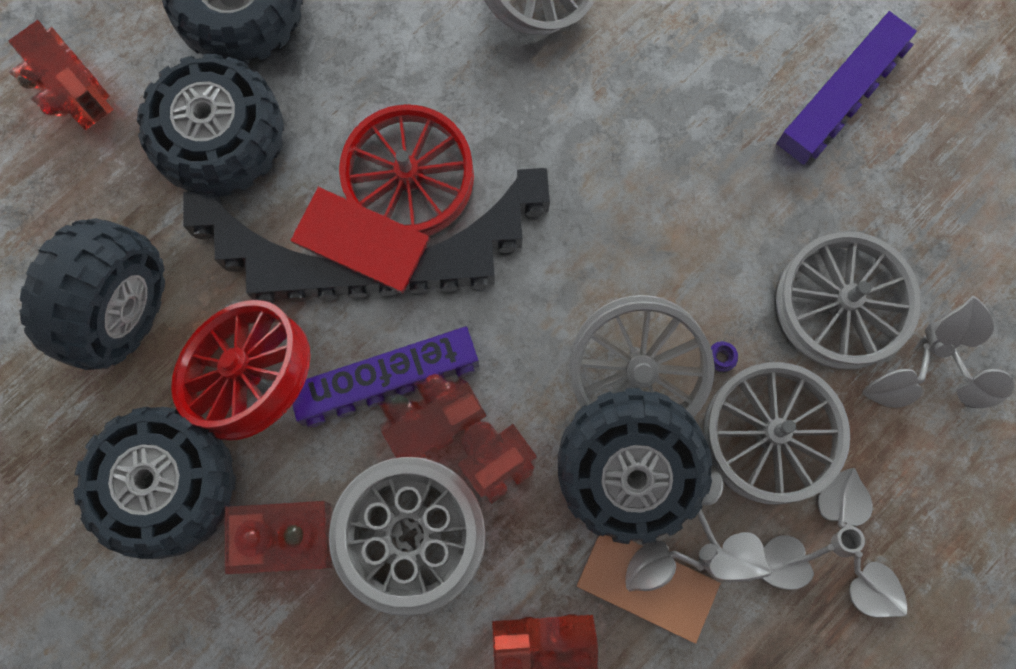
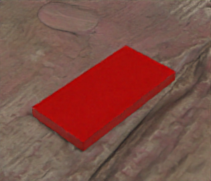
M318 186L290 241L299 247L403 294L430 237Z

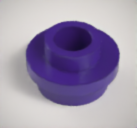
M720 341L711 346L715 371L728 372L736 366L738 352L732 344ZM717 353H724L727 357L726 362H720L717 359Z

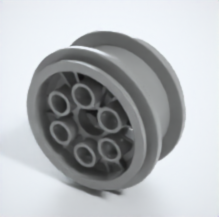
M393 458L375 464L363 471L347 486L340 496L330 522V554L342 583L362 603L391 615L411 616L424 614L452 601L463 592L474 578L485 550V524L480 505L474 493L466 482L451 469L424 458ZM430 488H433L440 492L441 495L427 508L423 504ZM392 489L395 505L391 507L381 496L383 492ZM407 492H415L418 496V503L412 510H404L401 506V497ZM383 507L387 511L388 518L383 525L374 526L371 522V514L376 508ZM434 510H442L447 516L445 525L438 529L432 528L428 522L429 515ZM403 522L410 530L418 531V534L414 537L416 550L409 542H402L401 538L405 535ZM359 528L375 530V536L359 540ZM462 531L461 544L441 540L442 533ZM392 538L396 539L399 545L398 548L393 544ZM380 541L385 546V555L381 560L374 561L369 557L368 550L372 543ZM432 544H441L445 550L444 559L437 564L431 563L427 558V549ZM402 560H409L414 566V574L408 580H403L397 575L396 568ZM387 562L391 564V568L385 583H383L375 575ZM426 564L438 579L437 582L427 587L425 586L420 567Z

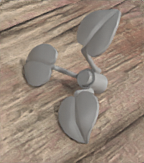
M973 295L962 306L948 313L940 321L933 322L926 327L925 334L928 343L923 345L924 355L918 377L917 373L912 369L895 370L869 384L863 390V394L881 405L893 408L904 407L915 402L923 393L922 387L919 384L925 381L930 352L940 358L952 355L964 378L968 381L957 388L958 398L967 406L987 408L1005 401L1013 392L1014 381L1009 373L1000 369L984 370L973 378L957 353L956 347H959L961 344L968 347L981 345L991 337L994 331V323L989 310Z
M714 465L711 466L712 483L710 492L703 498L702 505L716 503L723 491L722 475ZM701 509L697 516L710 544H706L701 548L699 561L677 551L669 552L668 545L663 541L648 543L640 548L632 557L627 568L625 583L629 592L635 590L652 591L661 588L675 574V558L695 566L699 571L706 569L716 581H751L771 576L772 572L766 558L764 546L756 535L749 532L734 534L725 540L721 548L715 540Z
M850 468L842 471L827 488L819 493L817 501L821 516L828 521H838V526L841 528L832 536L831 544L806 555L804 545L794 537L781 535L771 539L764 546L772 575L762 579L774 587L795 590L804 587L813 579L814 572L808 561L831 551H834L840 557L854 556V572L858 578L854 579L849 586V594L853 605L861 613L871 617L906 616V596L894 572L879 562H870L861 571V557L863 553L860 550L865 545V537L856 526L862 525L870 518L873 504L871 496L860 480L856 469Z

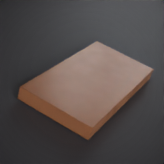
M601 535L597 536L576 587L696 644L721 583L676 562L675 574L663 587L652 591L635 590L629 592L625 583L627 568L634 554L643 546L630 540L629 544L613 542L612 537L607 535L603 537Z

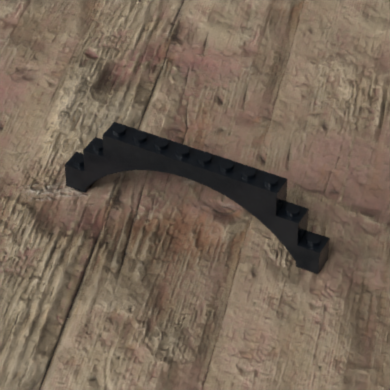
M547 168L518 169L516 180L487 213L454 236L426 248L405 290H410V293L421 294L428 292V289L434 288L451 292L458 290L462 286H471L472 289L479 290L486 289L489 285L495 284L493 250L498 249L499 252L510 253L516 251L517 248H522L521 214L536 217L544 214V212H549L550 197ZM183 192V227L198 239H209L214 235L215 261L225 270L235 272L242 271L246 267V293L252 300H262L273 304L276 299H287L289 302H303L306 300V297L333 300L336 298V295L362 298L366 297L367 293L379 292L382 296H392L398 293L394 289L328 259L295 252L268 241L230 215L222 206V200L214 192Z

